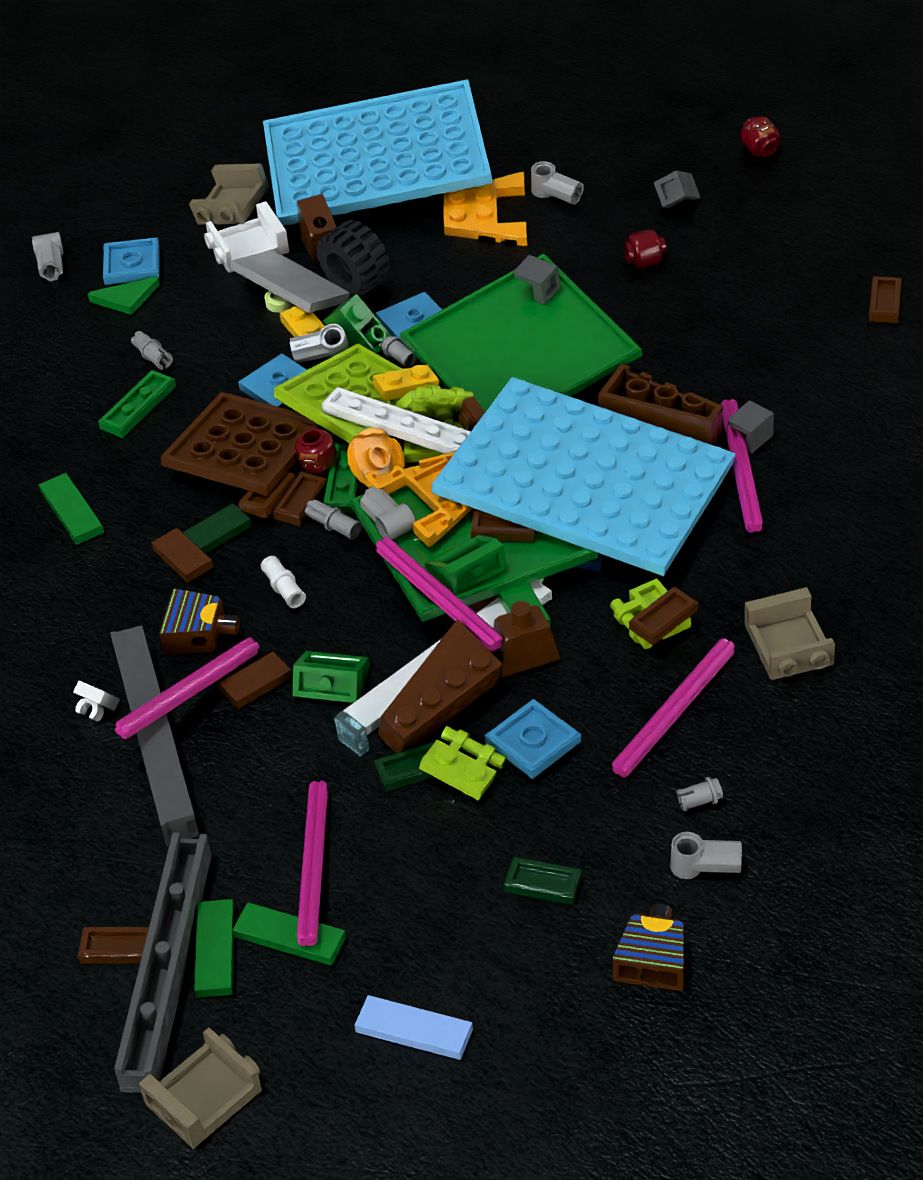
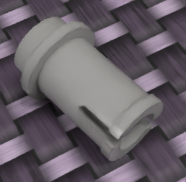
M390 336L384 340L382 350L386 357L394 358L405 368H412L418 358L408 347L402 344L399 337Z
M706 777L705 782L676 790L679 804H682L681 808L683 811L711 801L713 804H717L718 799L723 798V792L717 778L710 779V777Z

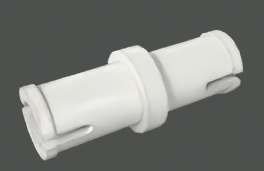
M276 556L265 558L261 563V570L270 579V585L273 590L281 594L287 605L291 608L301 606L306 599V595L295 583V576L291 571L285 570Z

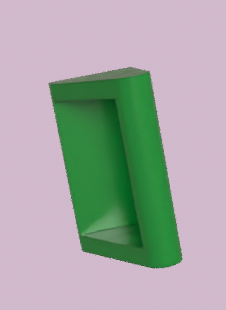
M477 535L426 562L425 568L453 594L458 595L507 569L504 545L497 538Z
M305 651L293 665V696L354 703L361 697L370 667V658Z

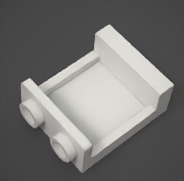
M266 201L256 204L258 218L247 221L244 224H238L217 231L212 221L206 222L207 233L204 234L205 242L209 249H214V255L218 264L223 263L228 273L233 272L231 269L232 261L235 259L274 250L281 255L289 253L286 230Z

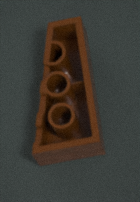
M621 363L598 394V407L606 408L713 446L721 437L722 405L691 392L682 394L678 392L677 386L668 382L664 385L652 381V376L647 373L641 372L639 375L630 372V366Z
M457 619L381 715L377 735L395 753L412 749L496 685L502 663Z

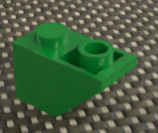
M357 294L339 305L323 320L326 325L337 324L341 326L347 336L350 347L360 344L376 354L382 350L384 340L391 336Z

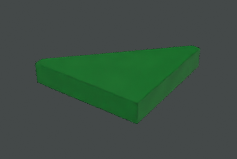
M150 277L91 291L88 293L89 302L132 315L160 286L159 277Z

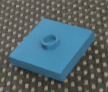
M158 238L104 244L103 279L105 285L129 283L155 276L160 279V248Z
M423 292L377 312L376 318L391 336L401 339V332L442 309Z
M281 353L238 382L239 389L258 402L288 409L289 406L274 398V387L305 372L306 369Z
M532 699L485 735L486 744L495 747L499 754L505 756L508 761L532 779L581 742V734L535 699Z

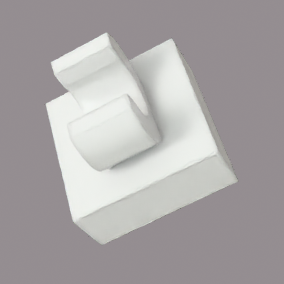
M78 681L73 691L84 697L77 703L75 711L85 716L88 708L92 706L89 718L95 721L102 719L104 714L103 706L115 711L120 700L82 681Z

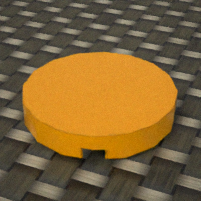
M366 429L358 433L350 441L347 451L348 464L353 474L363 484H365L364 475L367 473L375 472V476L390 473L395 466H400L402 469L405 467L404 452L399 442L394 437L391 438L387 435V432L382 429Z

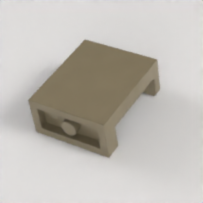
M262 164L215 165L211 172L216 185L206 199H192L189 203L198 225H206V222L212 221L213 224H244L270 186Z
M807 587L745 602L744 625L771 680L834 665L835 643L832 638H825L811 611L812 596Z
M210 1028L203 1032L205 1044L160 1082L149 1074L139 1083L145 1104L193 1149L262 1091L258 1076L260 1069L249 1056L243 1058L238 1054L227 1036L224 1034L218 1036Z

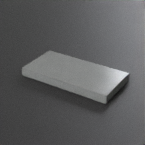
M274 250L232 261L231 269L308 313L340 305L350 297V292Z

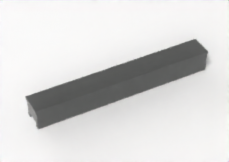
M142 625L118 632H110L131 712L161 694ZM167 714L137 732V737L166 846H169L172 833H180L181 838L191 839L198 837L199 832Z
M172 833L114 1068L120 1092L141 1093L139 1083L149 1074L160 1082L197 923V902L202 901L212 858L207 834H200L199 839L181 838L180 833Z

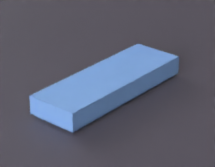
M368 995L355 1023L356 1033L461 1060L473 1031L472 1022Z

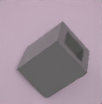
M674 171L654 182L662 207L669 208L685 199L697 200L700 198L692 173Z
M529 255L514 270L515 278L532 284L535 301L543 305L561 287L558 266Z
M749 400L728 418V425L746 434L747 451L752 454L773 436L774 413Z

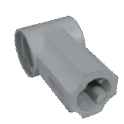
M537 162L531 167V192L533 195L539 198L553 196L573 205L580 201L584 191L583 183L555 172V166L550 162Z
M55 232L33 236L32 243L40 277L48 281L58 280V277L63 273L61 256H64L60 233Z
M329 324L319 332L290 338L291 352L294 362L297 364L328 356L333 357L350 348V343L343 328L337 324ZM341 338L337 344L329 345L332 339Z
M375 486L365 491L364 496L360 499L361 508L375 522L382 538L389 537L393 540L413 530L412 523L416 521L412 511L405 503L398 505L383 489H377Z
M681 832L672 840L671 871L675 876L682 879H692L698 876L700 872L741 873V841L702 840L695 833Z

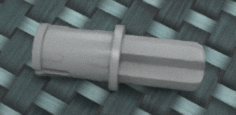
M141 331L135 332L131 342L141 351V356L145 360L152 361L157 368L163 370L164 366L167 369L173 360L171 354L162 348L158 340L149 338Z
M317 500L307 503L305 514L324 524L328 531L335 530L351 540L359 536L362 530L361 522L346 516L340 508H331Z

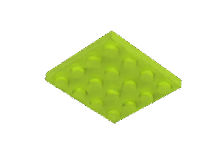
M356 344L274 387V398L350 443L358 433L373 427H365L322 412V403L339 387L396 406V402L401 398L384 401L373 386V375L383 374L387 371L402 370V368L362 345Z

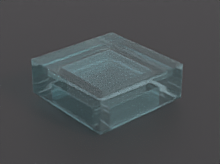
M344 711L334 717L338 739L360 757L369 751L366 728Z

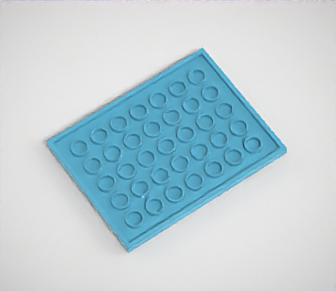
M468 79L263 121L276 214L282 225H293L299 222L298 200L319 194L324 195L333 216L493 183Z
M511 377L432 483V493L664 576L733 465L735 453Z

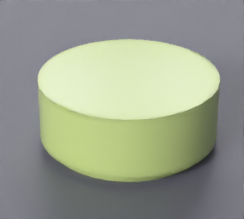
M267 291L265 294L266 307L272 312H283L293 306L292 303L270 291Z

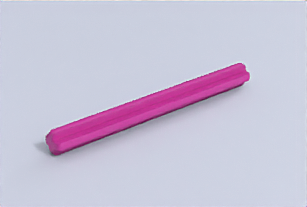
M734 399L729 401L723 400L721 403L723 406L722 417L729 451L735 453L733 470L745 528L749 533L754 531L760 532L763 528V521L744 433L728 425V418L739 410L738 404Z
M384 537L381 541L378 540L376 543L378 547L377 552L455 621L458 619L489 651L494 652L497 648H501L503 645L502 635L389 537Z
M252 638L244 639L116 722V734L120 735L122 739H128L257 655L258 642H254Z
M722 638L715 644L612 762V770L615 774L627 777L734 654L735 645L732 641Z
M313 781L309 785L297 938L300 946H314L317 942L328 799L327 784L324 781Z

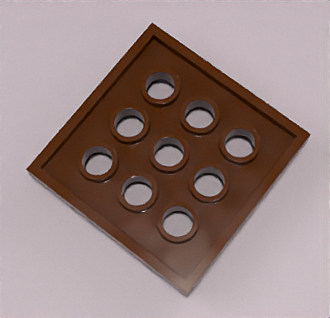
M220 392L162 454L161 462L164 467L268 496L299 460L295 444L300 435L308 429L325 430V428L299 412Z

